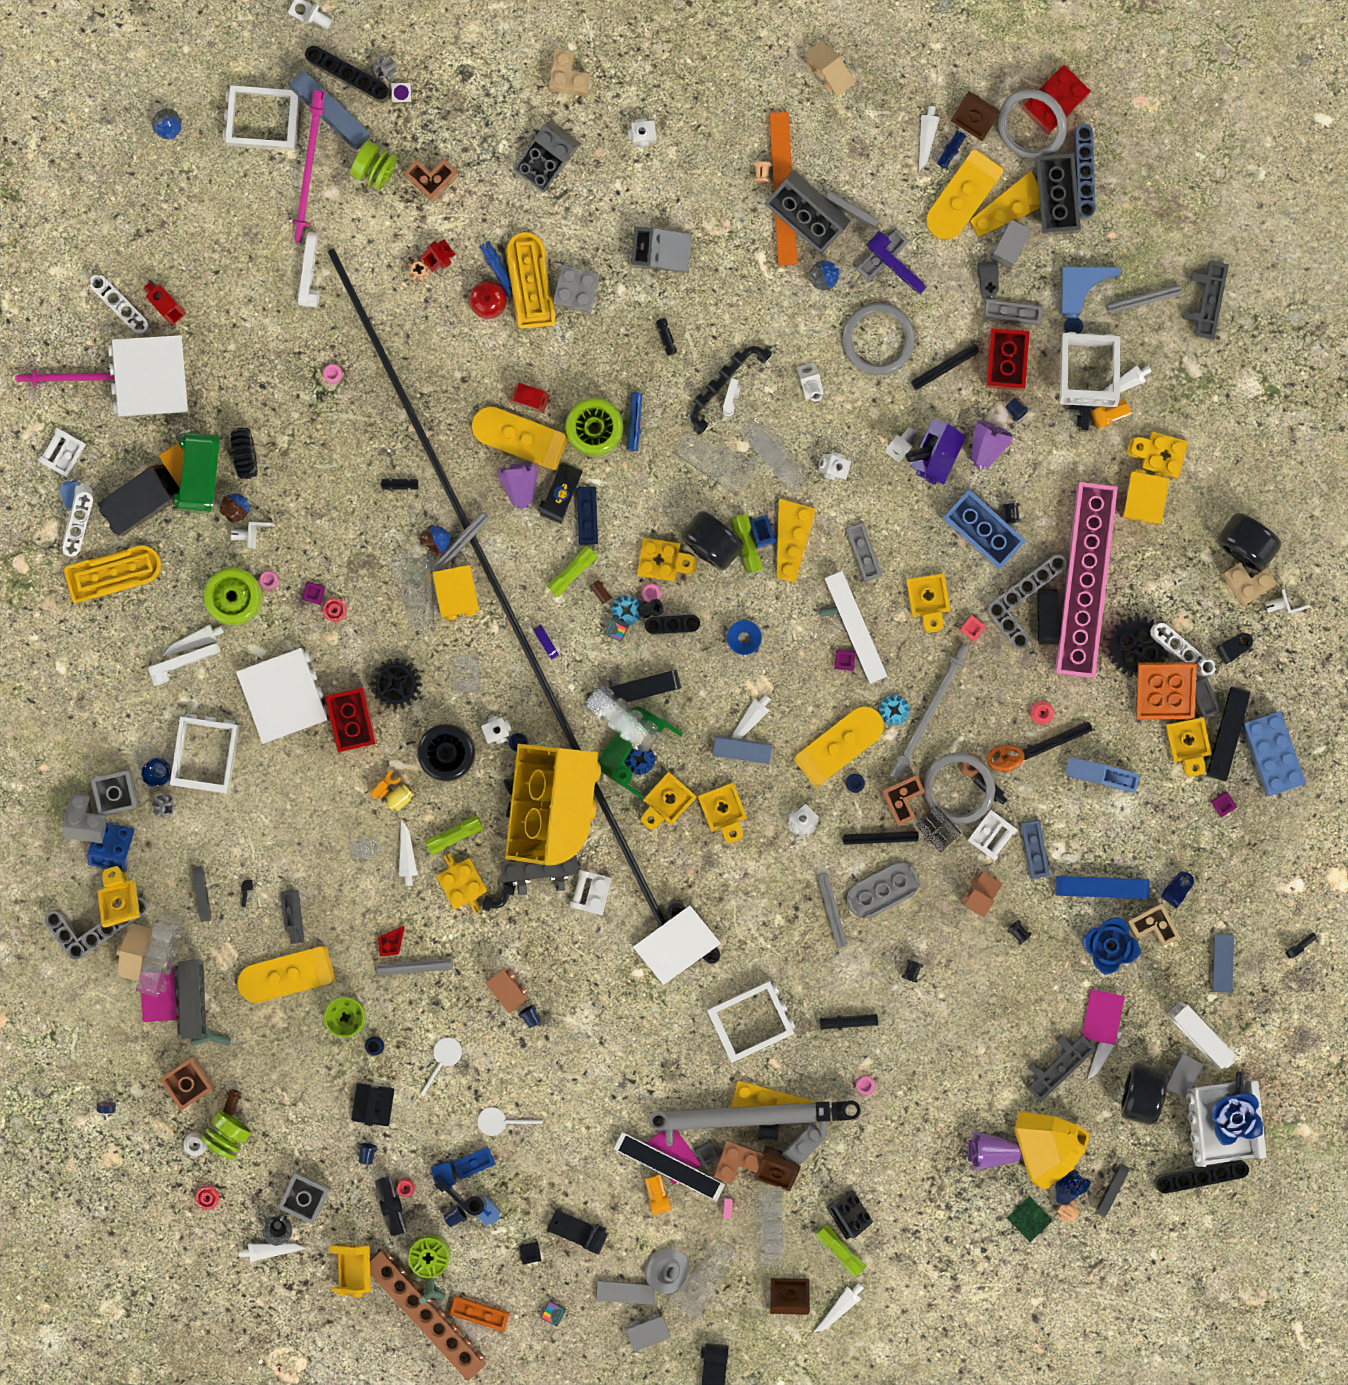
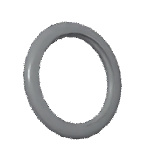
M1025 89L1013 93L1002 104L1000 108L1001 113L998 116V128L1003 142L1011 151L1021 157L1035 160L1036 156L1052 155L1059 150L1066 137L1067 122L1062 107L1053 97L1040 90ZM1029 98L1038 99L1046 103L1053 110L1057 118L1058 130L1055 139L1046 148L1028 150L1019 146L1010 136L1007 128V116L1012 106L1018 101Z
M871 303L856 310L848 319L842 337L845 353L851 363L859 370L874 375L889 374L902 367L910 358L915 343L914 329L906 314L897 307L885 303ZM882 312L893 316L900 322L905 332V345L902 353L897 359L886 365H872L863 361L853 347L852 335L856 324L864 316L871 313Z
M958 752L944 755L933 762L924 777V798L928 807L937 817L948 823L968 824L985 815L993 803L995 782L992 773L985 763L970 754ZM954 762H963L975 767L983 776L986 786L985 797L981 805L973 812L964 815L951 814L938 805L933 795L932 787L936 774L945 765Z

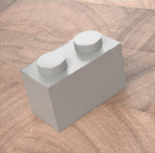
M1180 1052L1168 1076L1167 1089L1186 1098L1187 1088H1194L1196 1079H1200L1202 1076L1204 1064Z
M813 1123L802 1130L781 1155L791 1163L802 1164L824 1140V1138H821L820 1130Z
M656 1312L646 1316L647 1319L640 1322L637 1319L628 1323L629 1326L626 1327V1331L634 1352L670 1338L663 1314L658 1315Z

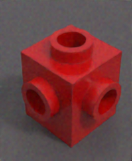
M444 239L438 243L436 241L432 242L421 258L433 272L441 267L442 269L447 268L452 263L451 259L456 254Z

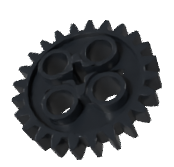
M1135 616L1134 621L1132 617H1128V623L1125 620H1120L1122 626L1114 625L1117 631H1110L1113 638H1107L1111 645L1106 646L1107 649H1111L1107 656H1113L1110 663H1117L1115 669L1122 668L1121 674H1125L1128 671V677H1132L1135 673L1136 678L1138 663L1165 662L1162 656L1168 655L1164 651L1165 648L1151 636L1150 630L1154 620L1151 619L1147 623V617H1143L1140 621L1139 616ZM1142 630L1148 632L1146 640H1142L1140 637ZM1124 635H1127L1130 638V642L1128 645H1124L1122 643V637ZM1154 642L1152 645L1140 647L1138 650L1121 652L1122 649L1136 646V644ZM1148 648L1153 651V656L1150 659L1145 655V651ZM1130 653L1135 656V661L1132 664H1129L1127 661V656Z

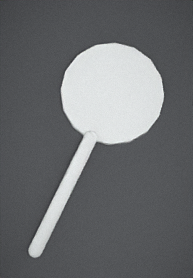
M450 1037L443 1038L435 1044L433 1052L438 1065L422 1090L421 1096H424L442 1065L452 1066L460 1060L462 1048L455 1039Z
M494 1107L484 1109L477 1121L481 1132L489 1136L500 1134L506 1124L543 1123L542 1120H506L504 1113Z

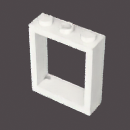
M230 85V91H226V102H229L228 110H225L224 121H227V128L223 129V140H226L225 143L228 146L296 151L300 97L292 90ZM236 94L289 97L290 110L287 141L233 137Z
M1063 333L1060 341V404L1117 407L1120 400V336H1115L1114 334ZM1068 345L1113 348V392L1068 389Z
M186 713L185 717L180 716L170 785L228 794L240 725H235V721L224 719L223 723L216 722V718L205 716L204 720L197 719V715ZM187 724L232 730L223 785L179 778Z
M770 980L707 1009L731 1063L794 1034L792 1029L796 1027L792 1018L787 1019L785 1011H788L783 1000L779 1002L776 995L779 993V990L775 983L771 984ZM767 989L786 1031L739 1053H735L717 1012Z
M1179 1001L1166 1014L1213 1065L1220 1069L1224 1067L1227 1069L1234 1063L1233 1058L1236 1055L1187 1004Z

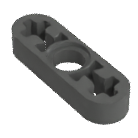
M203 866L193 867V879L200 921H211Z
M1121 1163L1119 1164L1096 1208V1214L1106 1217L1128 1175L1129 1167Z

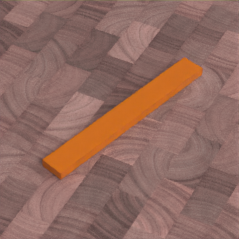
M789 112L769 113L774 191L792 172ZM775 214L778 266L797 265L796 232Z

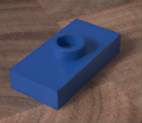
M487 1146L454 1161L453 1164L460 1180L495 1165L496 1162Z

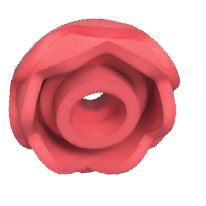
M330 598L323 605L322 611L327 620L338 622L345 617L347 608L341 599Z
M1039 701L1032 705L1030 716L1036 724H1048L1053 719L1054 709L1050 703Z
M203 1186L198 1189L195 1201L204 1210L213 1209L219 1202V1193L212 1186Z

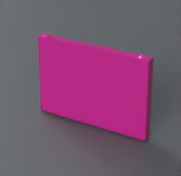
M175 970L143 972L140 978L143 1022L177 1020Z
M1091 989L1082 1035L1088 1040L1116 1045L1125 996Z
M673 1130L672 1146H667L665 1131H661L646 1142V1144L695 1169L701 1165L700 1160L697 1159L677 1130ZM670 1178L671 1183H677V1181Z

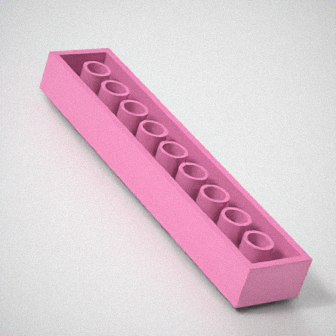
M1083 482L1077 484L1054 674L1095 678L1118 490L1116 486Z

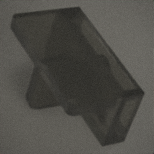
M936 805L915 824L940 853L961 834L957 827Z

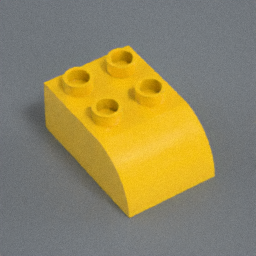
M526 744L517 745L505 859L541 865H557L577 854L588 837L590 823L595 818L597 811L593 795L595 783L601 774V766L597 761L598 752Z

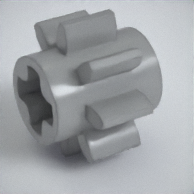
M381 56L373 64L374 74L381 80L386 78L388 81L397 72L396 63L389 56L385 59Z
M164 793L156 796L151 804L155 808L153 813L163 818L172 815L176 807L172 803L175 799Z

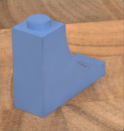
M1062 267L1061 315H1065L1067 319L1077 318V315L1082 313L1083 302L1089 290L1101 281L1118 278L1121 267Z
M1072 757L1069 758L1065 776L1132 793H1136L1140 776L1139 774L1108 765Z

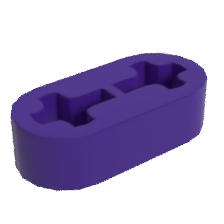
M540 624L535 627L533 631L550 659L553 660L558 657L559 653L542 625Z

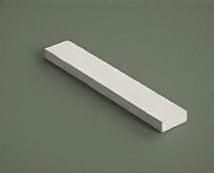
M843 571L824 578L869 683L871 684L887 677Z

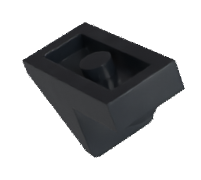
M1071 405L1065 410L1067 412L1080 413L1076 418V427H1079V432H1087L1089 430L1091 406Z

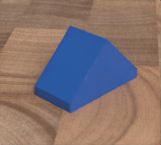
M767 515L749 520L757 549L776 543Z

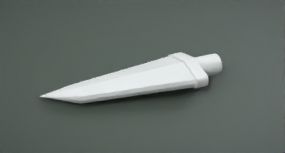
M928 106L927 115H921L919 171L928 162L940 117L935 116L936 107Z
M1136 365L1121 376L1120 393L1145 383L1144 376L1152 372L1150 367L1146 366L1139 369L1138 365ZM1113 383L1102 391L1113 392Z
M211 624L206 625V627L170 645L163 656L218 642L216 636L224 633L223 627L220 626L213 629Z
M764 695L760 702L754 698L731 738L742 739L770 711L765 707L771 700L768 696Z
M401 820L398 874L399 877H405V886H412V876H418V871L416 869L410 832Z
M1118 1031V1035H1117V1041H1118V1039L1121 1037V1034H1122V1033L1119 1032V1031ZM1099 1042L1088 1079L1099 1073L1115 1045Z
M248 1243V1249L239 1250L240 1258L250 1257V1262L307 1248L296 1243H284L279 1246H274L271 1243Z
M860 1283L853 1289L847 1286L814 1332L827 1329L853 1305L859 1302L861 1297L858 1294L864 1287Z

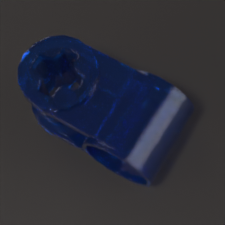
M1179 872L1163 891L1160 898L1174 908H1178L1194 884L1193 876L1188 872ZM1188 876L1187 880L1189 883L1181 885L1182 881L1180 878Z
M1073 1169L1056 1182V1202L1060 1205L1070 1204L1088 1190L1091 1183L1090 1180L1084 1179L1076 1169Z

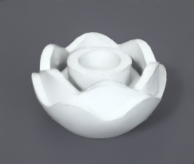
M192 1132L184 1139V1149L189 1155L200 1156L207 1150L208 1146L200 1139L203 1134Z

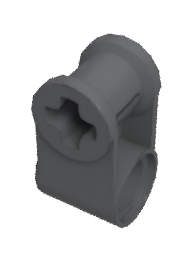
M980 262L977 265L980 293L985 299H993L999 291L998 262ZM988 285L991 289H994L992 293H989V290H985Z

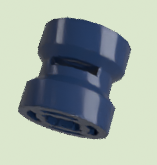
M515 733L509 738V746L515 752H517L518 744L528 745V738L522 733Z

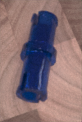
M956 130L949 144L945 145V150L936 163L940 167L947 169L953 157L959 153L958 149L967 136L961 131L959 133Z

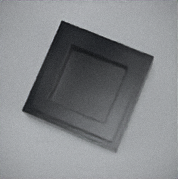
M538 1241L519 1245L523 1265L542 1261Z

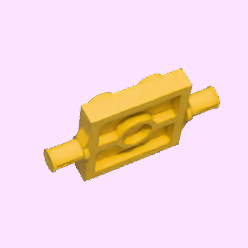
M451 853L445 855L444 858L449 867L436 877L452 907L455 910L462 905L470 904L474 914L481 911L476 900L480 895L488 892V889L472 859L468 858L462 862L455 863Z

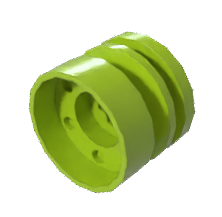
M368 140L355 158L350 170V176L363 181L368 175L367 185L371 187L375 183L374 189L380 191L391 178L398 156L395 154L389 156L388 150H385L379 156L380 146Z
M347 997L337 998L332 1001L325 1009L324 1014L325 1026L329 1032L342 1038H350L359 1034L365 1027L367 1019L365 1009L361 1003ZM343 1013L351 1015L348 1023L341 1020L344 1017Z
M218 1111L212 1120L217 1130L207 1128L206 1132L209 1135L203 1134L200 1139L217 1155L234 1161L237 1155L233 1151L240 1152L241 1150L235 1142L238 1141L245 1144L252 1131L231 1115Z
M435 1234L422 1235L416 1239L408 1255L409 1266L413 1272L423 1278H433L443 1273L451 1255L448 1243L445 1239ZM427 1253L434 1257L430 1262L427 1261V1258H424Z

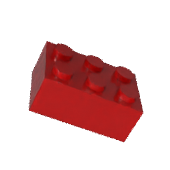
M1065 65L1039 89L1049 94L1059 103L1066 118L1091 92ZM1030 98L1023 105L1022 110L1048 136L1058 127L1057 118L1053 110L1046 103Z
M990 329L985 388L1018 391L1025 389L1030 331Z
M365 688L325 696L338 753L377 744Z

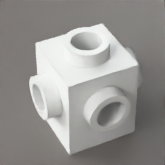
M637 119L635 123H631L632 129H628L629 141L633 140L634 145L643 148L648 147L651 143H657L654 121Z
M831 452V455L823 454L819 461L818 472L825 474L824 478L835 481V478L846 480L851 461L843 459L842 454Z
M498 716L487 719L488 723L481 726L488 744L496 741L498 745L508 741L509 731H512L509 721H504L503 717L499 719ZM497 726H499L501 729L500 733L498 734L494 732V729Z
M805 804L799 810L795 809L789 815L788 825L793 834H798L802 838L805 834L808 836L815 830L819 817Z

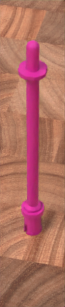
M313 90L312 105L309 107L312 119L297 219L292 220V223L296 224L294 237L296 242H301L303 228L309 225V222L305 221L319 117L325 110L323 109L326 92L321 90Z
M33 369L32 374H18L15 376V380L17 382H32L35 387L38 382L114 380V375L111 376L110 373L38 374L37 370Z

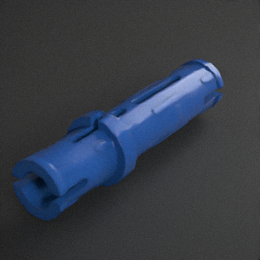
M485 242L486 244H482L479 248L487 259V265L491 266L506 296L509 297L512 294L510 277L500 261V255L497 256L491 242Z
M638 392L631 393L629 428L626 430V433H628L626 450L639 451V434L642 433L640 422L643 393Z

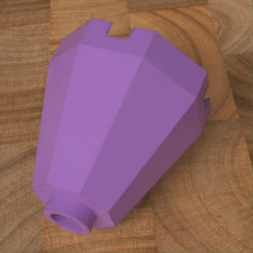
M978 420L975 425L971 460L974 462L973 465L980 469H984V467L989 468L1010 445L1013 434L1004 428L994 427V424L983 420Z
M532 462L510 464L509 469H506L505 466L499 467L497 469L498 477L512 505L517 506L518 509L528 508V504H531L534 498L539 473L538 463L533 465Z

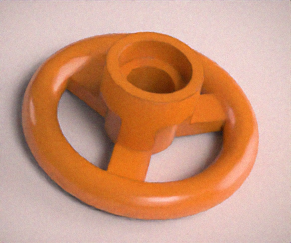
M1002 745L988 753L986 762L994 770L1011 772L1023 762L1024 752L1021 748L1014 745ZM1006 751H1014L1019 756L1010 755ZM1000 752L999 759L993 762V756Z

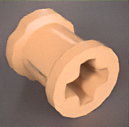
M754 162L756 177L753 182L770 183L769 167H771V163Z

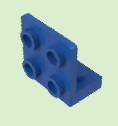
M106 823L103 843H90L87 853L88 865L105 869L118 866L121 872L126 873L128 867L127 856L133 839L134 829Z

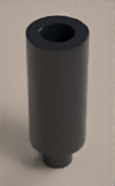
M980 773L973 782L985 793V781ZM996 784L993 801H999L1003 805L1008 799L1003 796L1005 792Z

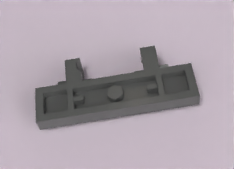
M1209 261L1207 271H1202V274H1191L1190 282L1197 281L1203 289L1200 308H1197L1194 313L1185 310L1183 314V319L1193 321L1192 325L1196 326L1195 337L1209 340L1215 339L1229 264Z
M577 855L557 865H541L522 861L500 862L501 882L512 881L513 886L517 885L518 895H527L526 883L530 882V879L550 877V880H555L556 891H565L564 880H568V875L578 874Z
M1060 1034L1055 1040L1063 1048L1060 1051L1062 1054L1048 1068L1044 1066L1040 1069L1033 1061L1027 1066L1034 1073L1031 1076L1034 1081L1027 1089L1040 1102L1096 1050L1083 1035L1074 1042L1072 1039L1067 1041Z

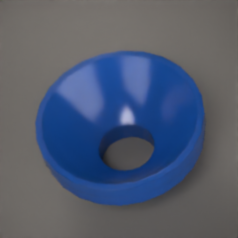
M741 620L730 627L727 634V642L735 653L749 655L754 653L761 645V630L755 623ZM743 632L748 633L750 636V641L747 644L740 643L738 639L739 635Z

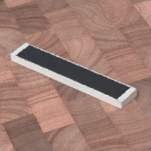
M624 1132L621 1133L614 1147V1150L716 1202L725 1186V1183Z

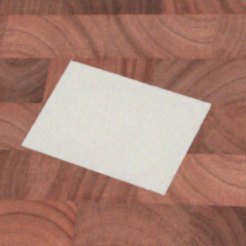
M688 906L633 946V948L664 985L721 943L694 909Z

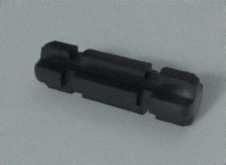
M667 319L657 320L656 325L658 329L660 328L659 334L663 346H666V355L676 354L677 349L675 345L673 346L674 340L670 328H667Z
M382 479L381 488L383 490H390V488L392 490H408V488L417 490L419 488V481L417 479Z

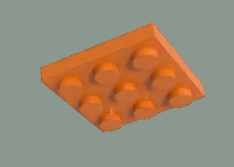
M1196 662L1138 663L1136 719H1194Z

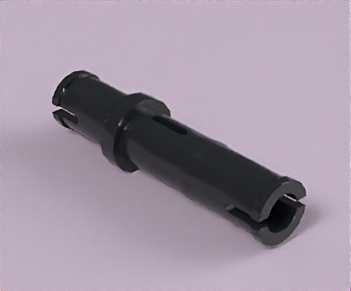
M877 1014L844 1017L837 1015V1017L820 1018V1030H842V1028L878 1026Z

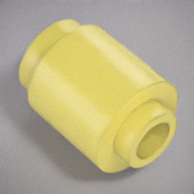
M405 784L399 785L386 796L387 801L385 803L392 811L396 809L398 812L412 800L411 798L414 794Z

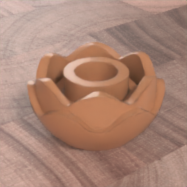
M968 753V754H970V755H972V756L977 757L978 759H980V760L982 761V759H981L980 756H978V755H976V754H973V753ZM959 763L960 771L963 775L976 777L980 774L975 767H970V764Z

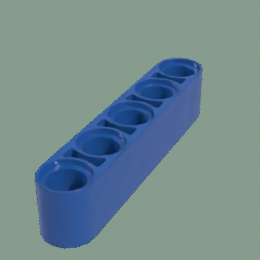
M1056 876L1055 896L1149 899L1150 879Z

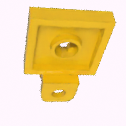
M1152 431L1150 432L1149 439L1142 437L1130 439L1126 453L1131 457L1143 460L1141 469L1179 479L1188 441ZM1166 450L1169 458H1166L1164 461L1160 453Z
M643 538L637 576L675 582L677 573H695L697 559L690 554L680 553L681 543ZM661 554L664 562H660V565H657L654 558ZM689 561V566L685 567V563Z
M944 573L906 579L912 618L922 616L923 628L926 633L941 631L943 628L942 613L951 611ZM927 590L934 594L930 601L923 598ZM930 621L936 622V626H931Z
M1204 717L1165 725L1173 763L1182 761L1187 777L1204 774L1205 762L1203 757L1212 755ZM1186 735L1194 739L1190 746L1183 741ZM1193 765L1197 767L1196 772L1192 770Z
M668 772L643 799L650 807L642 815L640 821L649 830L656 829L663 820L672 826L697 796ZM666 794H668V795L674 794V798H673V799L675 800V802H674V803L669 802V803L667 804V803L665 802V801H666L665 795H666ZM653 817L654 823H648L647 818Z
M734 783L698 796L711 832L721 829L724 839L729 844L743 838L739 821L747 819ZM720 802L728 805L725 813L717 810ZM731 831H736L737 835L736 837L732 838L730 837L729 833Z
M118 866L105 869L103 871V885L106 888L97 890L101 925L105 928L139 918L136 882L133 880L128 881L127 874L121 872ZM118 900H120L122 902V905L120 907H115V905L118 904Z

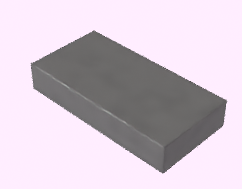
M1204 677L1197 680L1195 702L1201 716L1206 719L1222 712L1208 678Z

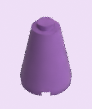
M978 1131L971 1133L974 1136L972 1140L968 1141L967 1150L968 1162L973 1164V1166H970L971 1170H981L1015 1163L1022 1158L1018 1142Z

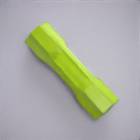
M748 514L732 518L735 532L744 543L742 554L747 574L762 570L763 566L752 535Z
M586 545L547 587L559 597L597 559L598 555Z
M475 815L461 824L425 840L430 853L434 855L448 846L484 830L478 816Z
M827 1223L817 1231L815 1236L842 1261L844 1267L854 1278L865 1269L866 1265L841 1242L837 1234Z

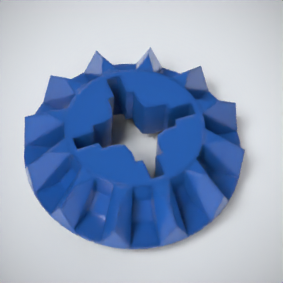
M634 745L625 759V764L634 774H646L654 767V752L646 745ZM644 752L643 759L648 763H640L635 767L637 760L632 755L640 756Z

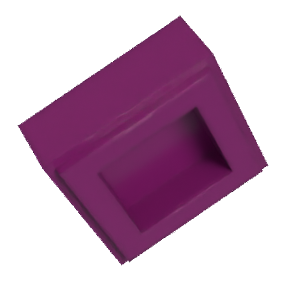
M307 581L302 600L321 605L326 587Z
M836 650L834 669L854 671L855 652Z
M1227 791L1210 801L1220 818L1237 808Z

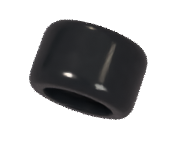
M705 511L699 512L681 535L683 542L697 556L721 571L726 570L744 546L743 541L733 531Z
M1236 513L1230 518L1217 539L1218 544L1225 552L1240 563L1256 571L1265 570L1281 547V540L1270 529L1242 513Z
M439 724L430 728L421 737L417 748V757L421 768L431 778L444 782L455 781L464 777L473 767L476 759V747L470 734L463 728L453 724ZM446 747L451 748L453 751L450 758H445L442 755V751Z
M1142 1063L1132 1064L1127 1075L1121 1101V1116L1123 1118L1147 1125L1157 1123L1166 1097L1167 1071Z

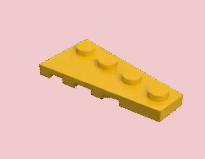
M1032 171L1027 173L970 220L977 238L1003 227L1005 223L1009 224L1011 220L1016 221L1040 209L1038 183Z
M779 499L777 578L795 583L816 509Z
M738 1080L731 1107L812 1103V1100Z

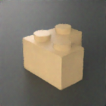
M823 41L804 54L808 61L806 62L807 67L811 72H815L820 80L823 79L824 83L822 85L828 93L832 92L838 97L855 83L840 56Z
M555 49L549 84L550 91L588 97L590 74L573 71L574 52Z
M1238 563L1221 574L1241 606L1248 604L1277 585L1267 568L1250 578L1242 564Z
M1158 903L1126 920L1135 938L1153 931L1160 946L1163 947L1181 938L1163 903Z
M131 923L129 929L124 931L122 937L123 944L119 943L116 953L119 955L115 963V967L118 968L117 976L140 981L145 968L146 955L152 942V928Z

